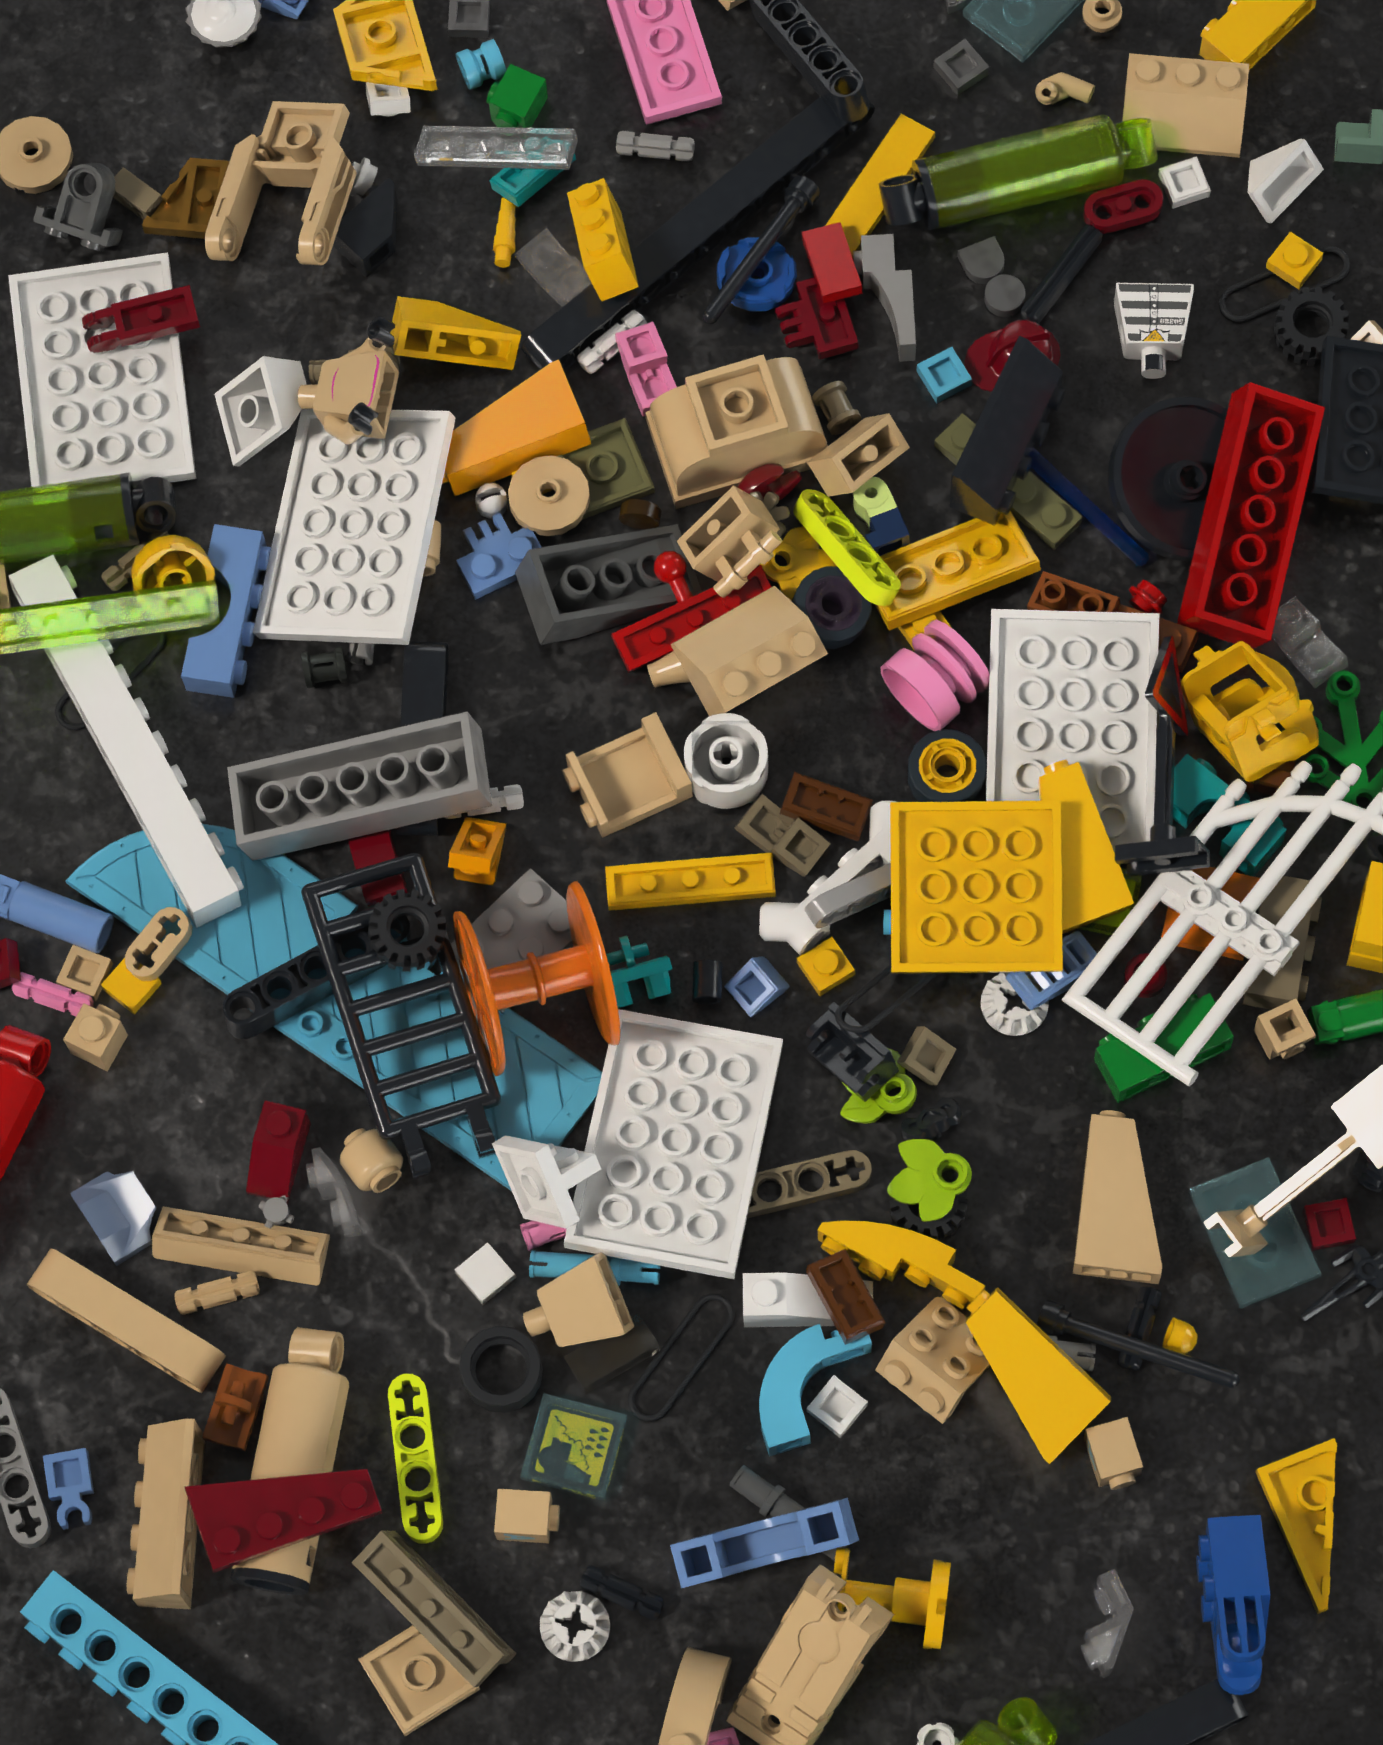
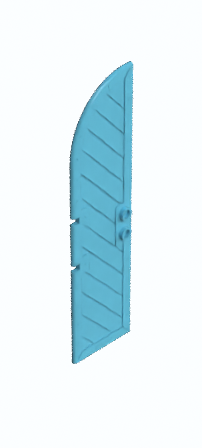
M202 824L207 834L215 832L225 852L220 858L226 868L233 866L236 869L243 883L244 889L239 891L242 906L198 928L193 923L143 830L127 835L102 848L82 863L67 878L65 882L70 887L112 914L138 934L142 932L154 915L161 909L175 907L182 910L191 921L193 928L189 941L175 959L227 995L318 945L301 890L306 884L319 881L320 879L284 854L252 861L237 846L235 830L226 827ZM340 892L321 897L328 921L353 914L358 908L356 903ZM177 919L174 923L167 920L163 924L166 934L160 942L169 933L175 935L180 933L181 929L177 925L180 919ZM390 929L394 939L401 935L394 929ZM353 948L347 951L344 956L351 958L365 954V952L361 949ZM437 959L432 963L428 961L425 963V967L417 970V967H411L410 972L403 971V967L396 966L394 970L386 965L349 985L353 1000L436 976L429 970ZM316 968L311 970L307 976L312 979H321L327 975V972L322 968ZM279 988L274 990L270 996L281 1000L288 997L291 992L285 988ZM445 990L361 1015L359 1019L365 1038L369 1040L452 1015L456 1012L449 991ZM334 994L273 1026L363 1088ZM507 1008L503 1013L498 1010L506 1059L504 1072L499 1076L494 1075L501 1095V1102L495 1107L484 1110L494 1139L497 1141L506 1135L561 1146L596 1101L602 1071L510 1008ZM460 1029L371 1057L378 1078L382 1080L469 1052ZM472 1069L384 1097L387 1106L405 1117L482 1092L475 1070ZM466 1116L422 1129L512 1191L496 1153L479 1159Z

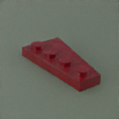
M367 1469L185 1486V1492L213 1573L382 1513Z

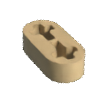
M175 907L161 909L129 946L125 954V964L135 978L141 981L157 979L189 941L193 927L191 921L182 910ZM177 919H180L177 924L181 929L178 935L169 933L160 942L166 934L163 924L167 920L174 923ZM157 946V949L151 955V959L155 962L150 969L147 966H143L138 970L140 963L136 959L140 953L147 956Z

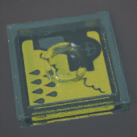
M543 1393L521 1471V1479L605 1501L628 1416Z

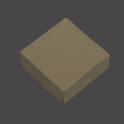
M925 1026L916 1027L897 1063L926 1084L937 1085L957 1049Z

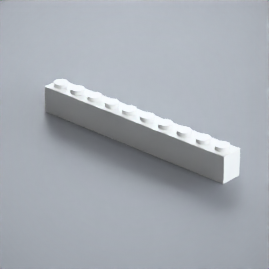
M50 555L9 575L13 594L196 928L242 906L239 891L244 889V886L236 869L233 866L226 868L220 856L225 854L220 840L215 832L207 834L201 822L205 821L206 817L196 798L188 800L183 791V788L187 787V783L177 764L170 767L164 755L169 753L163 737L158 730L151 733L145 722L150 720L149 713L140 697L133 700L127 688L132 686L123 665L114 666L109 657L114 652L103 630L96 633L91 622L95 620V616L89 603L85 598L78 600L72 590L77 587V584L68 566L65 565L60 568L54 555Z

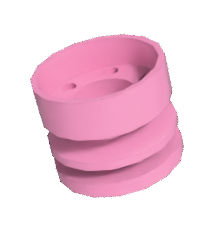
M936 619L924 627V634H916L912 638V646L915 652L906 648L900 649L881 666V675L894 697L917 721L932 731H941L960 714V706L957 699L965 703L973 702L976 699L977 692H984L989 687L990 673L970 644L946 623Z

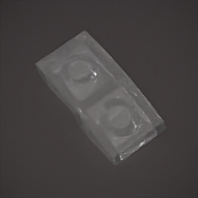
M547 228L514 254L515 258L561 307L565 306L592 284L580 261L575 256L571 258Z
M1296 597L1278 607L1272 638L1314 688L1326 682L1333 673L1348 667L1347 656L1322 632L1320 621Z
M320 1147L311 1149L313 1162L306 1164L310 1189L318 1188L322 1200L337 1198V1200L330 1201L334 1227L342 1226L346 1238L363 1235L354 1202L340 1172Z

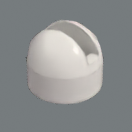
M485 483L475 495V504L478 512L486 518H492L493 515L498 513L503 515L508 508V497L504 488L496 483ZM495 493L500 494V495H495V496L488 497V498L484 499L483 501H481V498H482V497L489 496V495H492V494H495Z

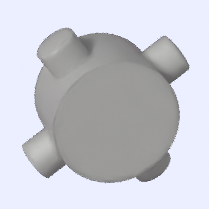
M281 1196L280 1198L274 1197L266 1202L263 1200L260 1202L259 1208L263 1210L266 1219L265 1227L272 1228L274 1225L282 1226L287 1222L290 1224L293 1222L294 1216L290 1214L287 1205L289 1198Z

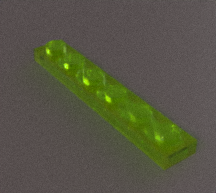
M214 580L0 609V654L220 624L217 586Z

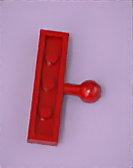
M675 551L661 553L655 559L654 573L660 581L670 585L678 603L612 633L611 637L628 673L661 659L674 651L670 644L771 588L762 566L756 567L747 576L748 582L739 590L733 589L725 598L718 595L713 587L693 596L684 578L687 566L683 556Z

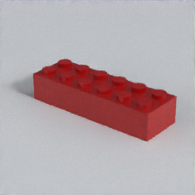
M1252 382L1231 394L1177 624L1236 644L1239 641H1244L1253 649L1271 641L1325 407Z

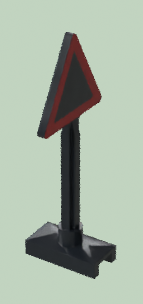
M1167 636L1163 638L1145 691L1146 699L1158 711L1160 716L1156 738L1154 825L1150 828V841L1115 845V862L1117 864L1127 863V874L1130 877L1210 867V851L1196 836L1176 838V828L1173 826L1175 732L1179 736L1188 735V727L1174 637Z

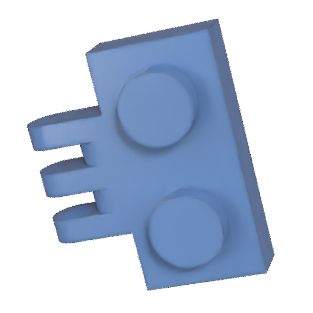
M500 513L492 516L493 523L498 529L493 533L486 520L477 523L483 535L481 539H477L471 527L463 530L464 536L473 552L456 561L475 600L516 581L515 571L527 551L541 548L534 532L528 528L527 530L522 528L511 534Z

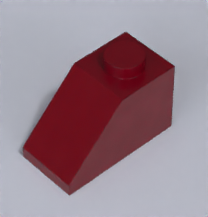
M264 1100L252 1142L246 1187L247 1194L267 1199L280 1198L281 1196L290 1198L311 1125L306 1110Z

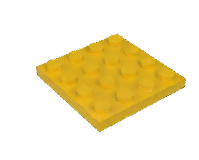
M1061 801L890 802L892 973L1063 972Z

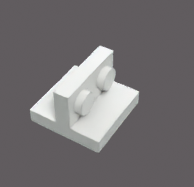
M506 1135L492 1143L524 1219L566 1229L580 1221L568 1189L601 1170L595 1154L579 1151L575 1148L555 1146L552 1143L544 1144Z

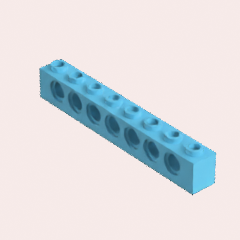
M54 1570L20 1611L29 1621L24 1627L28 1632L44 1644L49 1638L63 1647L58 1655L77 1670H80L83 1664H85L97 1674L92 1680L97 1686L112 1697L117 1691L131 1700L126 1708L146 1724L153 1717L165 1727L161 1735L173 1745H278ZM72 1614L80 1615L81 1626L78 1631L70 1635L62 1634L60 1627L63 1619ZM103 1641L115 1642V1653L109 1660H95L94 1652L98 1644ZM138 1667L148 1668L150 1671L148 1682L140 1688L130 1687L128 1684L130 1673ZM174 1693L183 1695L184 1705L178 1713L173 1715L163 1713L162 1705L167 1696ZM206 1720L218 1722L219 1730L215 1738L206 1742L197 1739V1729L202 1722Z

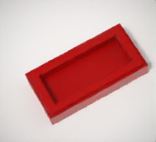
M841 222L803 231L802 241L823 304L863 294L862 284Z

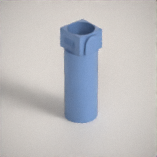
M0 874L1 918L94 953H100L103 950L113 927L114 917L112 914L26 881L20 882Z

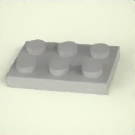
M531 868L472 923L487 969L525 960L529 952H533L537 957L573 946L567 913V901ZM454 940L451 945L461 973L456 942ZM507 1008L501 1009L499 1011L503 1013Z

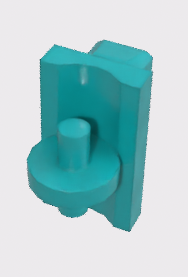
M627 935L619 937L621 950L606 954L609 966L622 962L626 964V967L610 971L618 1008L633 1004L627 982L639 978L644 980L649 999L670 994L671 987L668 970L672 969L670 958L666 955L636 964V958L650 955L647 943L631 947Z

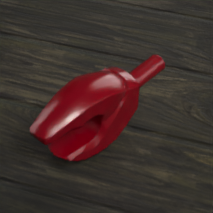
M766 464L749 472L737 487L748 494L759 491L763 499L768 492H774L779 496L780 501L793 490L802 479V476L797 470L782 476L784 469L780 464Z

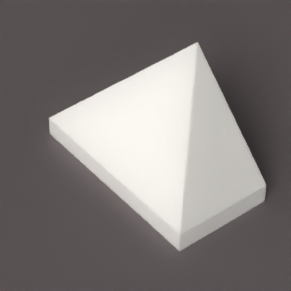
M1298 139L1250 161L1247 193L1265 221L1272 223L1324 169L1306 140Z

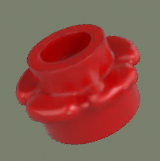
M1142 580L1136 587L1131 586L1129 588L1132 594L1129 603L1134 609L1145 613H1159V615L1162 613L1161 608L1167 602V598L1157 587L1146 580Z

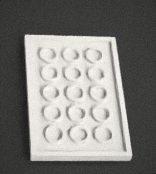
M168 252L8 275L34 501L40 502L68 498L69 487L120 480L121 473L127 472L131 474L134 488L143 479L149 477H161L170 483L196 479L179 333L123 347L119 345L114 350L93 353L88 349L87 340L96 334L100 335L104 332L116 330V324L113 323L108 328L93 331L85 330L82 324V317L87 315V313L109 308L114 303L173 289Z
M313 409L301 410L253 633L259 639L409 645L456 419L450 411L391 410L385 439L362 436L354 443L348 445L325 431L324 426L313 412Z
M991 609L986 801H1040L1038 780L1040 776L1045 775L1044 768L1067 759L1069 765L1079 762L1114 853L1115 845L1150 841V828L1154 825L1157 710L1146 699L1145 691L1158 656L1159 613Z
M618 1009L620 1043L616 1046L608 1044L584 1152L596 1155L601 1170L581 1181L576 1186L573 1204L580 1221L567 1228L564 1248L594 1254L602 1252L605 1256L734 1279L781 1058L783 1039Z

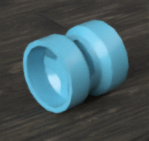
M494 39L483 42L479 49L473 51L465 49L456 53L461 74L469 90L480 87L483 81L487 79H501L506 72L502 55Z

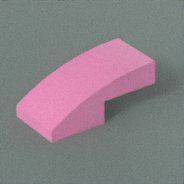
M654 322L615 333L620 356L642 417L646 416V411H650L651 403L658 396L677 387L667 365L668 355Z

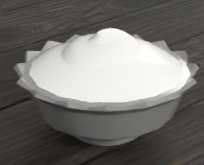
M191 0V3L185 8L188 14L185 22L191 27V34L198 37L202 43L211 44L216 48L233 47L246 41L257 30V23L262 18L260 14L262 4L258 0Z

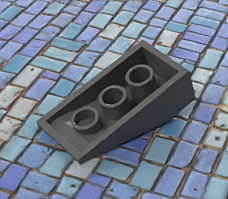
M678 524L528 550L515 574L540 645L580 638L651 616L677 604L678 602L670 585L660 581L654 573L655 559L665 551H675L683 556L687 566L684 578L693 596L701 593L702 590L696 573L677 543V540L682 536Z

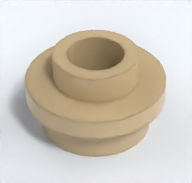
M1086 0L1082 10L1083 20L1093 31L1100 33L1108 32L1119 24L1122 18V6L1118 0ZM1105 8L1108 9L1109 12L1106 14H1100L1096 11V9Z

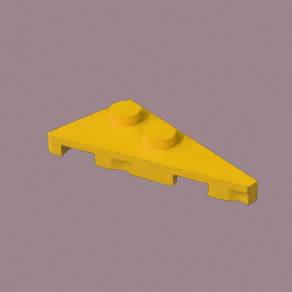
M1335 1438L1260 1467L1255 1472L1317 1614L1328 1610L1330 1594L1335 1457L1337 1453Z

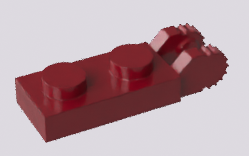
M190 285L114 303L109 308L87 313V315L82 317L83 328L88 331L110 327L113 323L116 324V330L104 332L100 335L96 334L87 340L88 349L93 353L110 351L119 345L123 347L200 328Z

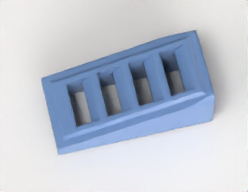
M1075 931L1062 938L1063 966L1069 974L1064 969L1063 972H1048L1055 983L1051 981L1045 972H1010L1006 976V980L1030 1010L1069 990L1097 955L1080 931ZM1031 974L1043 991L1039 992L1027 976Z

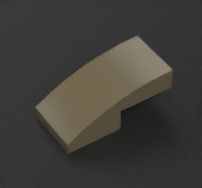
M761 794L734 829L766 853L772 852L773 858L805 877L831 843L799 817L794 820L780 814L781 808Z

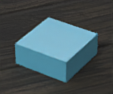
M953 347L917 364L916 371L936 404L972 386V378Z

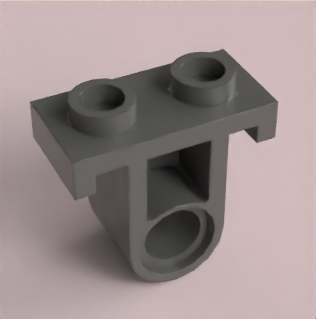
M100 163L74 166L65 177L57 207L52 205L37 206L33 222L44 225V232L55 237L67 239L68 234L82 238L81 245L93 250L104 251L105 247L118 246L123 230L119 228L104 229L115 191L116 181L114 174L107 166ZM88 173L92 174L96 180V189L92 194L84 186V179Z

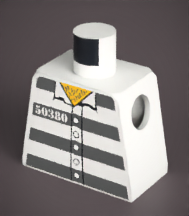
M1116 283L1114 308L1123 356L1126 359L1141 360V375L1149 379L1162 378L1166 375V360L1181 359L1194 284Z

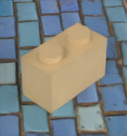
M890 413L864 418L807 463L829 497L853 493L910 447Z

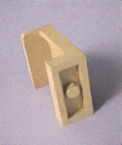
M656 712L641 719L642 728L578 757H576L574 751L565 754L568 767L562 770L565 780L572 793L579 790L585 802L580 805L584 819L589 828L597 826L602 838L693 797L692 783Z

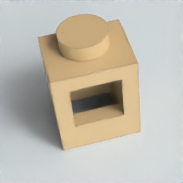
M1296 998L1259 1015L1254 1028V1032L1269 1060L1279 1055L1283 1059L1290 1058L1303 1051L1306 1047L1304 1044L1316 1037Z

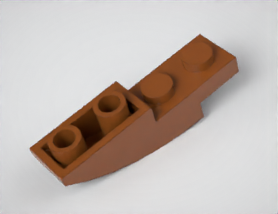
M1045 571L1042 572L1027 604L1028 610L1145 613L1122 605L1118 596ZM1159 617L1158 653L1163 638L1173 636L1179 672L1182 673L1198 640L1197 630Z

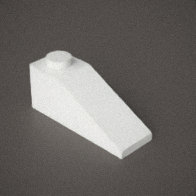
M743 1273L744 1327L814 1326L819 1323L820 1326H835L808 1275L796 1273ZM863 1280L873 1298V1281Z

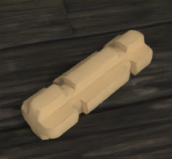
M253 1271L237 1274V1278L233 1280L229 1276L197 1285L196 1290H192L191 1287L177 1290L175 1292V1302L179 1313L185 1315L196 1312L197 1307L200 1306L203 1309L237 1301V1296L242 1295L244 1299L258 1295L260 1288L256 1274Z

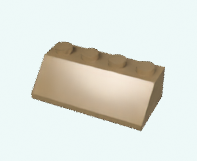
M181 1419L148 1425L147 1438H140L138 1461L139 1464H144L143 1481L136 1482L134 1494L135 1507H141L139 1524L132 1525L130 1540L131 1550L137 1551L135 1568H129L127 1574V1594H133V1601L138 1607L191 1609L198 1526L185 1492V1486L201 1485L205 1440L202 1438L203 1432L195 1419Z

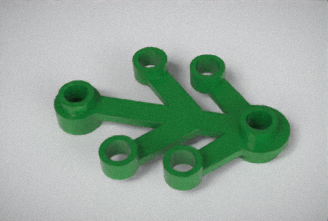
M1342 670L1333 673L1328 679L1326 697L1330 703L1338 706L1344 745L1322 730L1321 721L1314 716L1319 735V745L1317 748L1345 768L1352 763L1361 768L1362 772L1354 786H1350V791L1343 799L1345 802L1358 806L1356 802L1358 798L1365 797L1372 802L1376 795L1383 791V768L1370 783L1366 769L1367 765L1383 746V710L1381 711L1378 725L1362 744L1355 705L1360 692V681L1352 672ZM1342 680L1350 683L1351 689L1342 691L1337 687L1336 683ZM1313 754L1306 758L1305 761L1307 763H1317L1323 768V772L1319 774L1311 772L1307 778L1308 781L1319 783L1329 790L1335 781L1340 779L1339 776L1329 771V763L1322 755Z

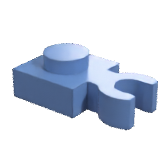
M81 1448L44 1455L43 1462L48 1497L51 1501L62 1500V1504L57 1510L59 1525L63 1530L69 1529L67 1517L73 1510L81 1511L83 1523L91 1525L92 1512L82 1500L83 1495L94 1494L88 1450Z

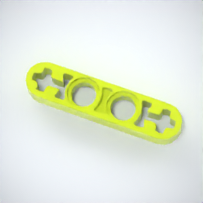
M803 490L793 509L795 517L866 600L879 606L891 605L901 587L899 578L827 495L817 490Z
M402 1374L392 1380L388 1388L402 1523L406 1534L412 1541L419 1544H427L437 1539L443 1530L429 1396L425 1383L420 1377L414 1374ZM409 1384L414 1391H420V1395L413 1397V1409L415 1415L423 1411L424 1417L408 1416L398 1420V1415L407 1416L406 1405L403 1399L396 1398L397 1394L403 1393L404 1385ZM410 1426H418L425 1431L423 1444L414 1449L407 1448L401 1443L402 1432ZM416 1468H422L430 1474L429 1485L421 1491H413L406 1486L408 1473ZM433 1496V1503L424 1501L428 1518L435 1519V1523L428 1525V1532L420 1533L418 1527L411 1526V1522L418 1520L417 1505L413 1503L408 1506L407 1500L423 1501Z

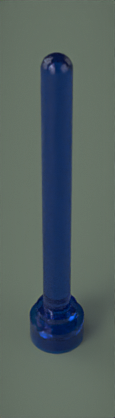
M1034 447L1029 454L1030 457H1033L1031 468L1132 562L1138 566L1145 565L1149 560L1148 553Z

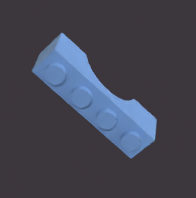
M214 524L207 556L215 570L214 579L228 589L231 594V601L226 616L217 627L203 635L189 638L181 673L186 691L235 698L237 684L243 685L245 682L247 661L243 660L245 647H251L254 641L255 634L253 630L255 623L251 622L254 608L258 609L263 588V585L259 584L262 571L267 570L271 547L266 545L263 531Z
M847 1497L683 1540L670 1545L681 1588L780 1561L850 1545L859 1541Z

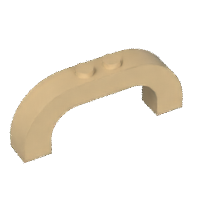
M691 1647L686 1648L675 1679L658 1745H707L717 1706L722 1703L732 1663L731 1657Z

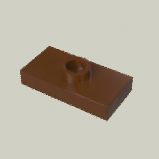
M794 772L780 814L793 819L799 817L807 824L859 841L873 800Z
M846 1249L807 1265L806 1273L845 1345L884 1328L885 1320Z

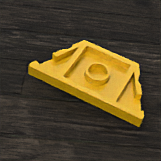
M345 0L333 9L352 80L428 91L437 90L436 79L413 0Z

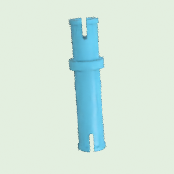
M531 1250L529 1261L548 1264L547 1266L529 1265V1277L557 1278L595 1254ZM607 1256L619 1286L621 1281L659 1285L660 1273L642 1272V1269H661V1266Z

